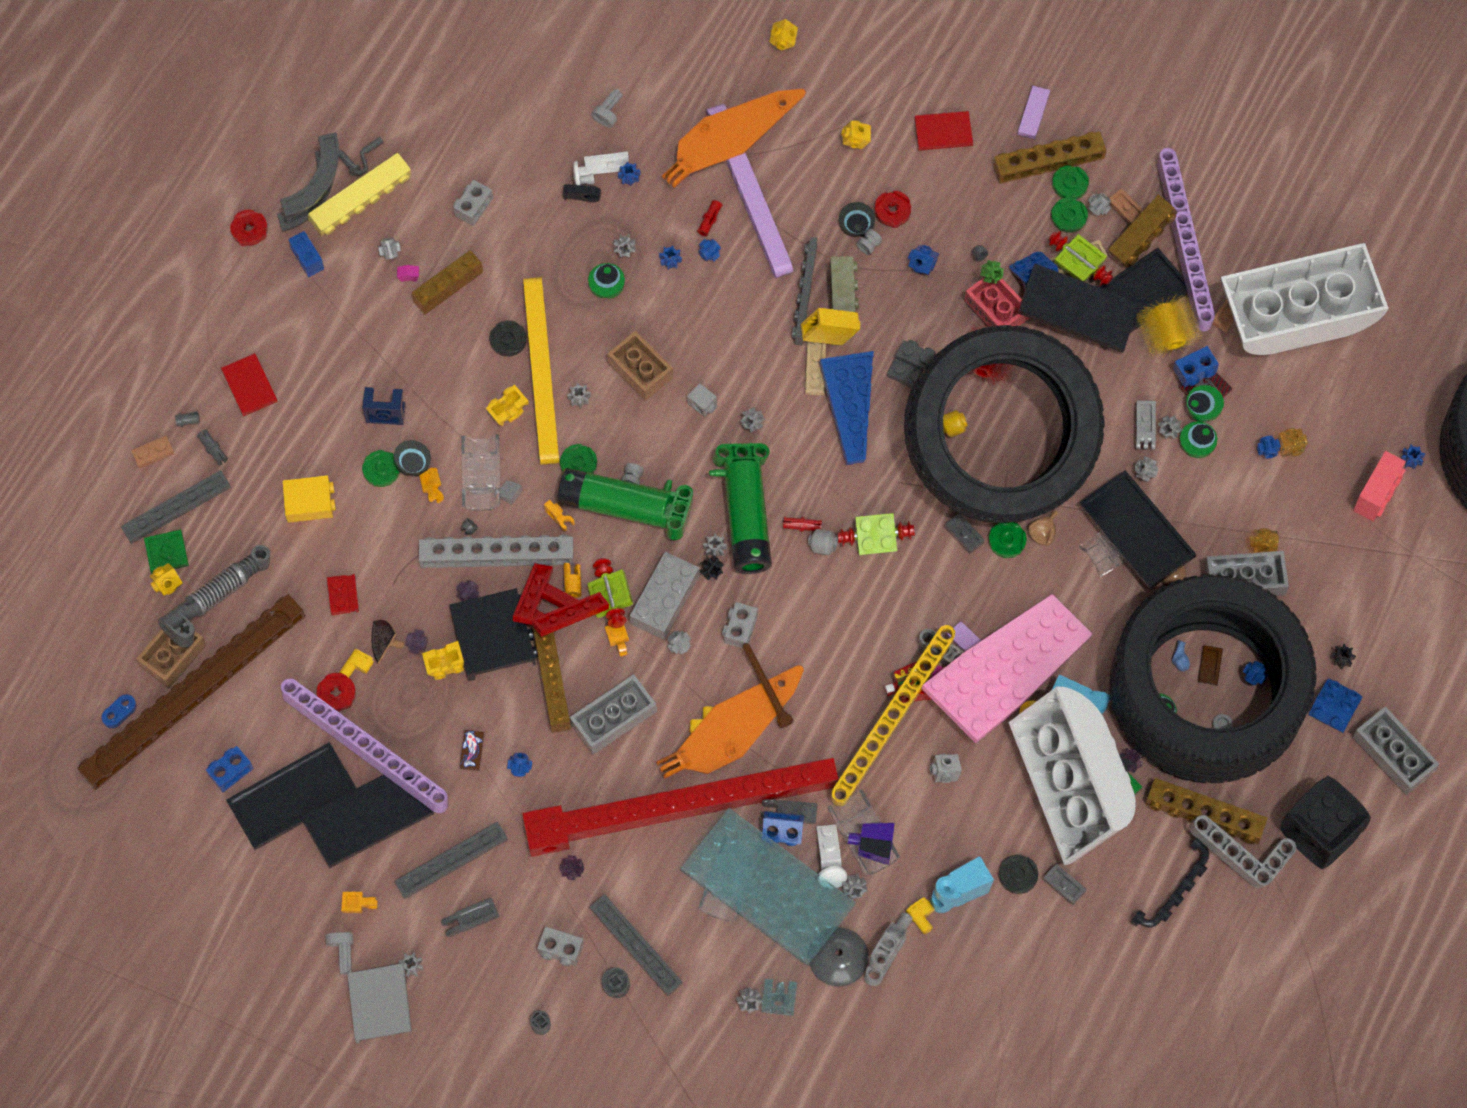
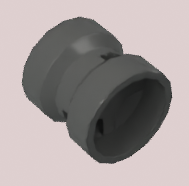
M541 1010L531 1015L530 1024L533 1032L538 1035L548 1033L551 1028L549 1015Z

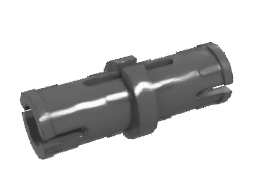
M203 430L204 435L200 432L197 438L206 447V452L212 455L218 465H223L221 461L226 463L228 457L220 449V444L214 441L207 430Z

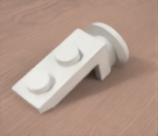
M628 152L584 157L585 166L578 167L577 161H574L573 177L575 185L595 184L594 174L620 171L619 166H624L627 162L629 163Z
M836 824L817 826L821 858V872L818 875V881L824 888L836 889L843 886V881H847V872L841 866Z

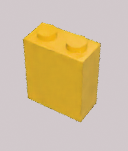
M826 308L816 309L801 323L803 341L842 346L860 330L861 323L858 313Z
M328 475L283 480L285 516L288 523L333 518L336 504L335 499L331 497V493H335L334 483L330 482Z

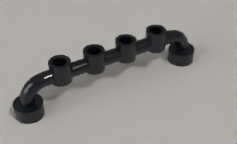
M1195 838L1189 847L1194 851L1199 849L1202 854L1201 858L1153 919L1147 920L1144 918L1146 914L1139 910L1130 921L1136 927L1140 924L1144 927L1152 928L1157 926L1162 920L1166 922L1172 915L1170 909L1174 905L1176 907L1180 905L1184 899L1181 896L1184 891L1190 892L1196 884L1193 881L1197 875L1201 877L1208 869L1205 865L1209 859V850L1199 839Z

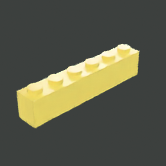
M396 153L308 213V220L321 236L324 234L329 235L336 229L337 225L347 223L353 214H360L365 210V206L370 203H376L384 193L389 194L395 189L394 186L408 181L411 169L399 153Z

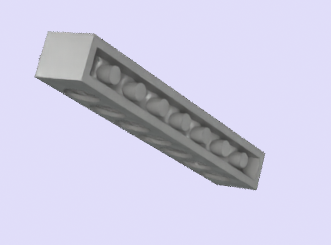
M523 535L520 538H512L511 536L492 538L484 536L482 538L463 537L462 539H454L453 537L435 539L427 537L419 540L420 568L534 566V563L548 566L564 565V563L574 565L573 537L568 535H559L558 537H550L548 535L530 537ZM534 547L539 548L537 552H531L530 550ZM552 547L559 548L556 552L550 551ZM477 548L482 549L480 553L473 552ZM495 548L501 549V551L498 553L492 552V550ZM513 548L520 549V551L516 553L512 552L511 550ZM438 549L444 550L441 554L435 553ZM456 549H462V550H463V551H462L461 553H459V554L454 553V551H455Z

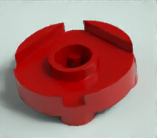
M900 191L882 193L875 202V216L882 224L892 228H898L907 222L911 216V204L908 196ZM897 206V211L892 212L888 207Z
M248 209L240 211L234 216V220L230 224L232 237L239 245L251 246L266 239L268 225L261 213L259 214L254 212V210ZM246 225L254 226L250 231L244 230L247 228Z
M331 673L319 682L316 694L317 697L339 712L352 706L356 697V688L353 681L345 674ZM335 688L342 691L338 696L331 694V692L335 691Z

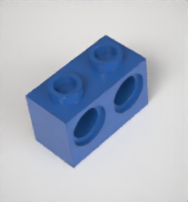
M305 231L288 239L291 251L308 278L324 270L322 258Z
M1206 346L1175 361L1173 370L1184 387L1194 386L1201 379L1214 376L1217 373L1219 363L1209 347ZM1201 363H1208L1209 366H1203ZM1189 370L1192 374H1187L1185 371Z
M236 746L235 748L228 749L218 761L214 760L211 762L206 772L221 792L224 793L254 768L250 760ZM235 759H241L239 764H232ZM220 771L226 772L222 777L216 776Z
M765 811L762 840L770 844L783 842L789 846L801 844L804 815ZM775 826L778 830L772 832L768 829V827ZM795 828L798 832L792 834L788 832V829Z

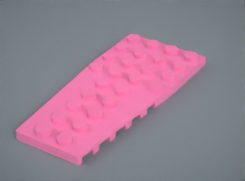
M1050 595L965 651L922 686V690L977 743L1018 710L1063 663L1065 664L1069 660L1070 656L1077 652L1091 638L1092 633L1054 595Z

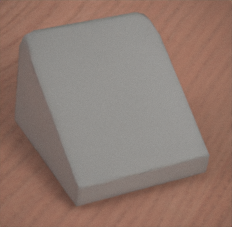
M506 480L496 496L512 505L522 492V486Z

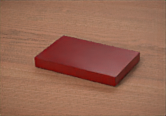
M969 111L915 115L918 151L973 146Z
M255 353L221 368L243 417L278 402Z

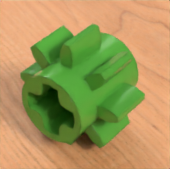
M988 260L986 264L982 265L980 275L985 277L984 282L997 284V281L1003 278L1004 269L1000 267V262Z

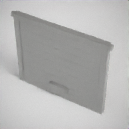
M403 963L358 972L348 971L356 1043H360L361 1040L412 1032Z

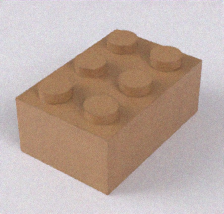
M636 331L607 353L608 363L645 401L674 378L673 368Z
M161 629L136 658V661L140 668L167 688H170L205 648L206 642L203 636L195 631L194 643L189 647L183 648L178 646Z

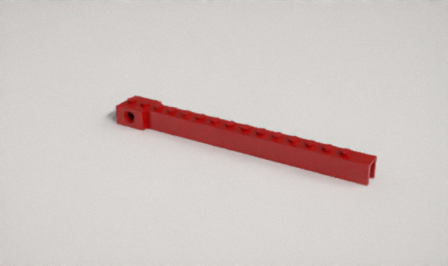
M834 758L567 812H562V807L559 805L522 814L530 855L534 857L569 850L570 841L762 803L766 799L777 800L831 789L835 787L839 778Z

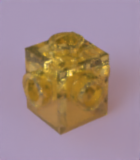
M1301 428L1287 429L1279 433L1277 438L1281 444L1280 453L1282 457L1300 456L1308 445L1306 434L1303 435Z
M1268 528L1254 529V536H1250V547L1253 548V553L1278 551V531H1271Z

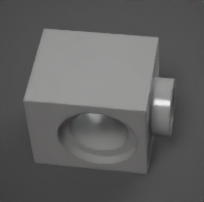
M700 383L687 396L688 405L703 417L708 413H713L717 408V396Z

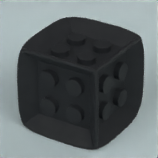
M1326 776L1316 783L1292 807L1290 812L1285 815L1281 823V831L1286 838L1295 842L1296 848L1317 867L1325 869L1357 840L1360 834L1367 828L1371 816L1360 801L1334 778Z

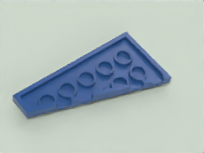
M874 351L824 358L819 361L846 465L863 463L866 460Z

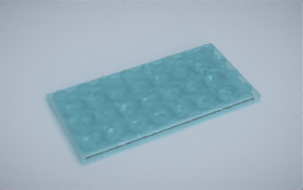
M730 808L680 869V871L807 966L856 905L855 901Z

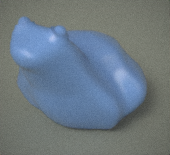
M1178 640L1172 663L1180 671L1184 672L1189 669L1190 661L1184 651L1186 643Z

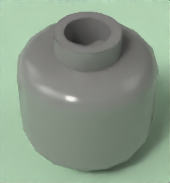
M816 529L813 534H810L808 545L811 546L812 552L816 554L830 555L837 548L838 538L830 530Z

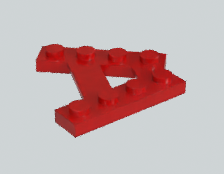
M534 563L513 614V621L532 625L542 637L608 610L609 603L600 592L581 600L574 598L549 584L553 574V566ZM542 598L559 607L546 614L538 610Z

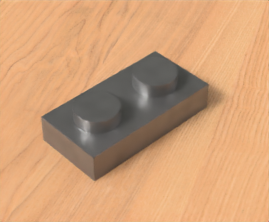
M960 513L945 524V528L969 554L985 542L981 535Z
M1055 864L1043 877V880L1072 905L1087 890L1058 864Z

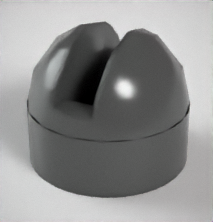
M977 245L973 248L972 255L979 262L988 256V251L984 246Z
M466 518L461 525V530H467L465 532L467 535L473 534L478 529L477 524L469 518Z

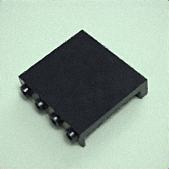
M517 588L449 604L468 681L476 680L475 675L532 662L533 665H536L535 658H538L536 646L532 647L531 640H534L532 630L527 629L525 623L513 621V614L522 595L518 594Z

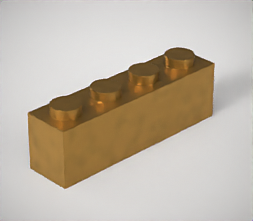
M1158 194L1108 249L1111 255L1127 268L1130 265H1134L1139 259L1138 256L1143 251L1145 252L1149 249L1154 238H1158L1163 233L1164 227L1175 220L1176 209Z
M469 250L411 292L414 304L426 315L483 273L482 262Z

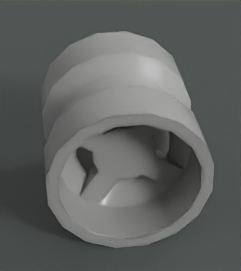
M868 229L864 238H860L856 244L863 253L871 255L874 247L881 244L882 238L874 230Z
M627 463L624 469L625 475L622 476L621 480L640 484L639 479L643 475V467L634 463Z

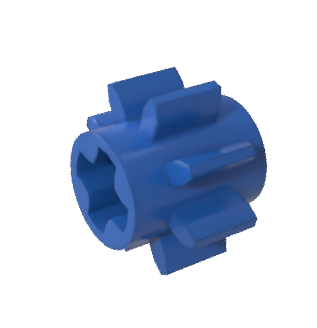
M627 162L624 166H619L618 178H622V184L626 183L632 186L635 181L639 182L638 176L641 175L640 169L636 170V163L629 164Z
M704 239L699 244L700 250L698 253L705 261H715L720 257L719 251L721 247L714 239L710 241Z
M673 246L669 248L663 247L664 252L659 253V258L662 259L660 261L661 266L665 265L668 270L674 267L677 268V263L682 262L680 250L676 251Z
M1269 435L1259 440L1260 443L1256 447L1259 455H1263L1265 459H1271L1278 455V451L1281 448L1279 439L1274 440L1273 436Z
M1410 444L1408 450L1403 449L1401 459L1406 461L1405 467L1415 469L1417 464L1422 466L1424 462L1422 459L1425 453H1421L1420 446L1413 447Z
M1254 661L1253 664L1249 662L1242 671L1246 674L1244 679L1252 685H1257L1258 682L1262 684L1268 676L1265 673L1266 666L1258 661Z
M515 753L508 759L507 769H511L512 775L522 777L532 769V761L528 760L529 757L525 753Z

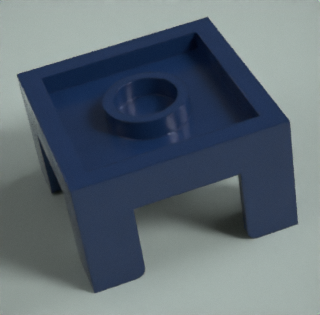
M365 387L362 408L366 423L404 425L406 402L403 401V389H393L392 402L373 401L374 388Z

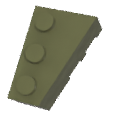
M853 256L831 257L832 309L855 312V309H859V300L855 298V291H858V279L854 280V272H857V261H853Z

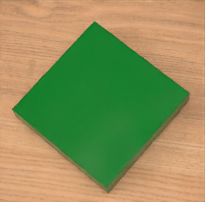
M181 529L144 538L151 574H153L156 568L163 567L168 563L174 569L189 566Z

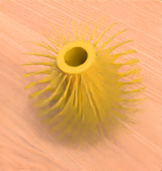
M1160 302L1158 306L1153 308L1154 311L1150 309V312L1140 313L1149 314L1148 317H1142L1146 318L1142 321L1148 320L1143 322L1147 324L1142 326L1148 325L1147 327H1150L1148 329L1152 330V333L1150 332L1149 334H1152L1150 336L1154 337L1151 340L1154 341L1152 343L1156 344L1153 347L1156 348L1154 350L1160 351L1163 348L1165 351L1171 350L1172 352L1174 349L1176 351V349L1184 347L1183 345L1193 343L1186 341V339L1189 340L1187 337L1190 339L1196 338L1192 335L1196 332H1192L1194 330L1190 328L1193 325L1188 326V324L1192 323H1189L1191 321H1188L1189 319H1186L1184 316L1187 313L1184 312L1186 310L1182 309L1185 306L1182 305L1184 303L1178 302L1176 305L1175 303L1172 305L1170 302L1163 304Z

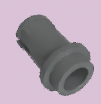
M198 411L181 414L180 412L179 415H175L176 425L181 426V428L183 425L200 423Z

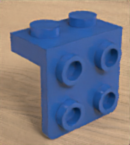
M1041 251L1034 252L1009 266L1010 271L1023 282L1024 290L1026 289L1034 264L1059 272L1057 265Z
M1328 679L1308 715L1344 733L1362 700V695L1341 685L1337 681Z

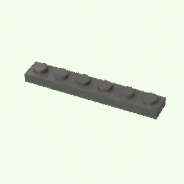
M810 237L809 244L806 243L804 254L807 255V260H803L802 271H805V275L800 278L799 287L802 288V293H798L797 304H800V308L795 311L794 321H797V327L793 326L792 331L795 345L801 346L803 345L801 323L807 319L818 238Z
M220 470L125 523L121 528L132 544L230 489L231 486Z
M497 821L394 882L403 898L407 899L507 841L508 838Z
M605 894L589 907L667 997L683 984L682 980Z

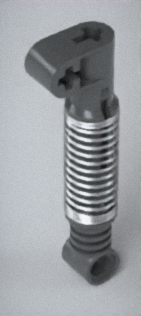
M264 545L255 546L247 557L238 563L230 564L228 568L212 577V580L205 582V584H202V587L195 589V592L193 591L192 594L187 595L181 604L158 619L161 629L178 646L183 648L191 646L194 643L195 628L190 620L194 617H200L206 611L213 608V606L223 601V599H226L230 594L236 592L258 571L267 570L270 565L269 548Z

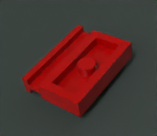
M355 574L327 577L331 615L347 614L354 611L359 612Z

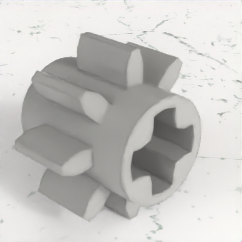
M1104 193L1099 195L1093 194L1088 200L1090 202L1089 209L1098 216L1100 214H1107L1111 209L1109 206L1111 200Z
M620 234L619 240L614 239V252H618L620 257L627 256L629 258L630 253L636 251L634 246L636 240H631L630 234L627 236Z
M393 237L380 241L381 245L378 246L380 256L384 255L385 259L399 256L398 251H401L399 241H394Z
M577 383V386L570 387L571 393L567 394L568 400H571V406L577 405L581 408L582 405L589 404L588 398L591 397V392H586L587 385L583 387Z
M753 407L749 411L743 412L744 417L740 421L744 429L747 428L754 432L757 429L763 428L761 423L765 418L762 415V411H756L755 407Z
M1166 415L1163 417V421L1158 423L1161 426L1159 433L1165 435V439L1170 436L1173 439L1178 436L1177 433L1183 430L1180 428L1182 421L1176 419L1175 415L1170 419Z
M1146 456L1144 460H1138L1135 465L1136 477L1149 482L1150 478H1155L1158 473L1157 461Z
M716 534L711 538L707 536L708 543L703 544V548L707 549L706 556H724L722 549H727V544L723 543L724 537L720 538Z
M674 631L668 637L670 644L667 647L672 653L683 654L691 646L689 642L691 637L687 632Z
M858 874L848 875L847 881L842 882L844 895H850L851 899L862 898L864 892L868 891L865 878L860 879Z
M415 952L409 956L405 953V958L399 960V964H404L407 978L410 975L418 977V971L423 970V966L419 965L423 961L422 958L416 959ZM414 962L415 966H411V968H408L407 965H411V963Z
M750 987L740 990V997H736L740 1010L743 1011L745 1009L749 1013L758 1010L759 1003L763 1002L758 989L753 991Z

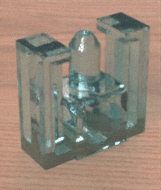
M765 979L762 1013L794 1016L797 982L789 981L788 994H784L785 985L782 982L777 984L776 993H772L773 980ZM781 1001L784 1004L781 1006H777L774 1004V1002Z

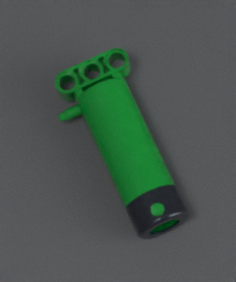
M762 443L718 445L712 460L716 466L723 467L724 469L709 471L710 476L725 478L734 570L742 574L761 573L772 566L761 466L765 464L770 450L767 445ZM737 453H741L745 457H740ZM756 453L762 454L763 457L757 456Z
M565 468L558 488L557 503L667 529L666 534L669 539L679 540L683 537L693 505V489L688 485H681L677 488L676 492H672V480L670 479L666 481L664 489Z

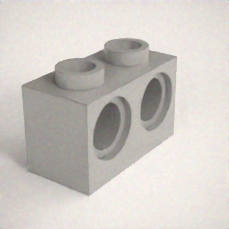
M473 180L470 185L468 184L465 187L462 197L458 198L453 205L455 217L474 226L494 199L492 190Z
M738 602L735 603L734 608H730L728 614L730 621L728 625L724 626L722 632L725 644L743 648L744 643L749 644L758 617V608ZM745 614L747 618L739 619L738 615ZM739 631L741 635L736 637L732 633Z
M545 926L537 948L538 954L546 960H552L553 958L559 960V963L562 965L576 966L584 946L583 938ZM548 942L556 943V946L552 949L545 947ZM567 948L575 949V952L571 955L564 953Z

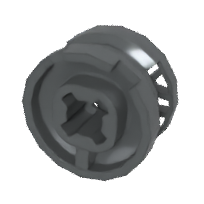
M608 969L601 978L604 992L612 998H621L630 989L629 977L623 969Z

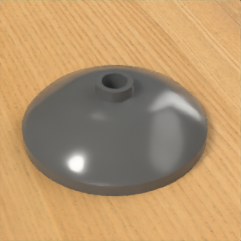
M837 927L823 931L813 940L809 949V964L812 972L820 981L830 986L842 987L856 982L864 974L868 965L869 954L864 940L857 933L846 928ZM840 950L843 954L841 956H837L835 952Z

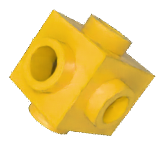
M787 19L773 23L769 42L779 50L793 47L796 42L798 27Z
M851 120L843 127L841 132L843 145L863 149L871 142V125Z
M169 563L163 567L156 568L153 574L149 576L153 581L150 585L156 593L160 592L163 596L172 594L178 586L183 584L175 569Z

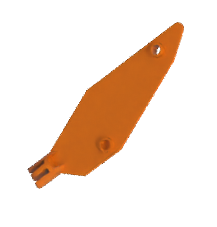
M805 90L776 91L704 117L678 141L677 161L661 177L664 180L667 179V183L672 184V187L675 188L693 172L744 154L805 96Z
M797 665L768 680L782 707L793 696L804 672V668L801 665ZM778 682H782L784 686L780 687ZM760 683L715 705L676 752L656 761L657 766L674 759L659 768L661 773L678 766L663 775L664 779L684 769L709 774L742 758L777 715L762 684Z

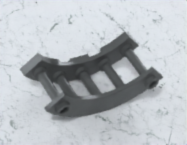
M336 132L318 136L320 150L315 151L317 170L309 184L295 194L280 199L283 212L278 213L277 217L282 232L293 229L308 221V213L326 202L333 186L339 160V143Z

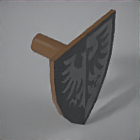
M386 620L373 621L371 644L377 664L381 662L389 646L400 649L404 647L403 641L394 639L397 633L391 623Z

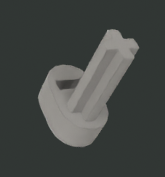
M613 90L603 104L596 106L591 113L592 118L596 122L607 128H611L617 121V117L611 110L623 96L620 90Z
M353 933L326 934V946H339L340 974L348 975V971H352L351 945L354 944Z

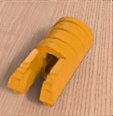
M564 563V592L574 598H579L582 596L581 565L575 564L574 574H571L570 563Z

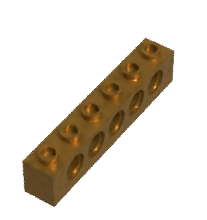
M1100 131L1088 132L1078 137L1071 136L1061 141L1054 140L1049 144H1037L1028 149L1021 148L1011 153H1000L994 157V168L999 184L1056 171L1066 165L1077 166L1105 159L1107 149Z
M533 627L552 733L571 730L554 632L541 637Z
M1157 778L1153 781L1146 805L1154 811L1161 810L1167 812L1169 816L1187 819L1189 823L1198 816L1203 815L1201 813L1202 810H1208L1211 815L1207 817L1229 836L1241 838L1245 843L1251 845L1259 844L1268 817ZM1166 796L1171 797L1173 802L1167 803L1163 798ZM1188 803L1192 806V809H1185L1182 804ZM1225 816L1230 822L1224 823L1220 820V817ZM1240 823H1245V824H1247V825H1248V829H1242V828H1240L1239 824H1240Z

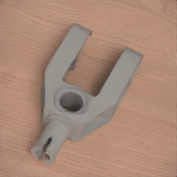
M902 913L897 923L892 922L872 952L870 964L864 976L867 984L877 986L882 982L906 940L908 932L906 929L913 920L909 914ZM883 958L885 962L879 963L877 959ZM875 972L879 975V978L872 979L869 973Z

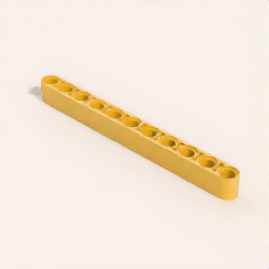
M542 277L525 278L523 283L540 464L560 463L543 283Z
M943 625L939 628L833 788L831 800L836 806H844L849 801L921 692L922 686L929 680L952 645L955 638V630L952 626ZM947 632L951 635V638L943 639L941 634ZM938 648L941 653L933 655L930 650ZM928 664L930 670L923 671L920 665ZM911 680H917L920 683V685L918 687H913L910 685L909 682ZM905 695L909 698V701L902 703L899 697ZM892 711L897 712L899 717L891 719L888 713ZM884 727L888 730V733L881 735L877 730ZM873 743L878 747V749L876 751H870L867 748V745ZM860 759H863L866 761L867 765L865 767H859L856 764V762ZM852 775L856 778V782L850 784L845 778ZM843 792L846 797L839 800L835 797V794Z

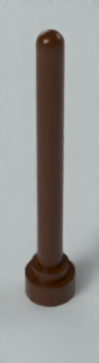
M744 643L743 650L778 715L777 723L779 727L785 728L794 722L791 714L784 711L750 644Z

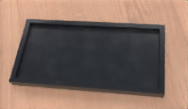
M1156 248L1134 265L1112 278L1107 285L1104 284L1099 287L1139 302L1130 333L1142 326L1143 324L1141 323L1148 321H1142L1146 319L1142 317H1148L1149 314L1140 313L1150 312V309L1154 311L1153 308L1158 306L1160 302L1163 304L1169 303L1172 300L1175 303L1188 294L1183 275L1159 248ZM1100 345L1104 351L1108 349V347Z
M1034 264L1018 314L1123 353L1139 302Z
M1126 470L1080 502L1081 508L1150 590L1196 557L1193 549Z
M328 742L226 799L252 847L254 850H257L303 824L301 821L302 816L357 788L332 745Z
M382 775L302 816L301 821L330 869L432 816L434 811L391 779ZM412 777L405 778V780L413 779Z

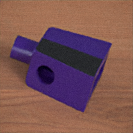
M895 823L862 824L861 834L849 832L848 844L859 846L858 855L860 857L889 865Z

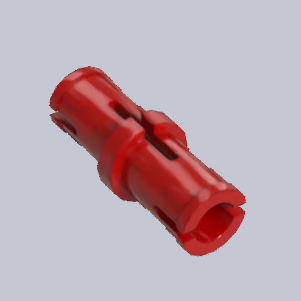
M712 200L697 230L699 235L704 237L709 235L708 233L712 225L717 222L716 217L723 206L721 202Z
M784 517L783 529H796L804 532V530L815 531L822 528V520L805 519V517H801V519Z

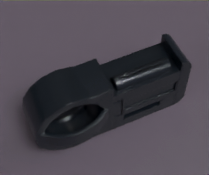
M564 184L562 194L564 200L575 199L586 202H598L601 197V189L596 186Z

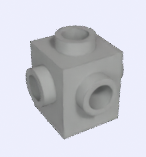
M958 754L935 755L933 762L930 763V774L934 776V781L942 783L958 781L962 772Z

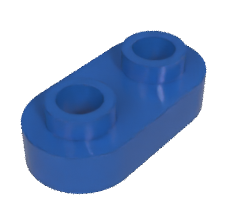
M125 694L115 700L102 713L101 718L107 728L113 729L123 723L136 710L137 704L135 699L131 695ZM125 701L129 702L127 706H123L122 704ZM109 715H114L113 719H108Z

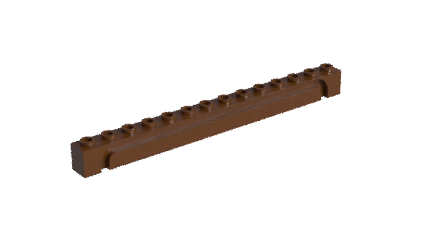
M289 594L279 598L271 609L263 611L260 618L255 622H250L242 633L234 635L231 642L226 646H221L214 656L205 659L197 670L189 672L186 679L181 683L175 684L168 694L159 697L151 708L143 710L140 717L135 721H130L120 733L114 734L105 746H100L96 749L94 755L84 759L77 768L79 773L96 791L305 618L304 610Z

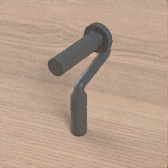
M379 137L360 151L364 165L362 170L358 164L355 165L343 150H339V158L350 169L349 173L351 176L362 175L368 171L364 154L383 144V140Z

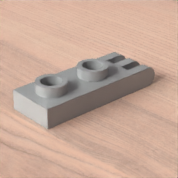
M1137 400L1136 449H1140V442H1143V449H1148L1149 442L1151 443V450H1155L1156 401Z

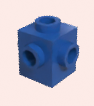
M919 245L911 250L908 257L910 260L908 266L912 267L915 272L929 275L934 270L939 253L932 251V248L929 246Z

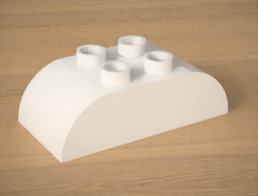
M1365 243L1221 277V283L1243 348L1246 352L1255 355L1275 354L1355 334L1376 323L1389 309Z
M1055 687L1009 722L1064 865L1075 862L1131 822L1135 813V794L1130 783V777L1125 771L1116 749L1115 740L1110 734L1104 717L1089 699L1073 689Z

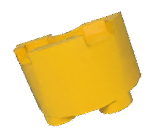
M515 384L503 391L504 396L502 398L491 400L486 407L487 411L499 425H503L507 420L510 423L516 420L524 412L522 409L524 405L529 404L527 398Z
M458 641L447 644L442 649H433L422 653L427 674L434 676L435 680H441L451 673L457 674L464 671V661Z

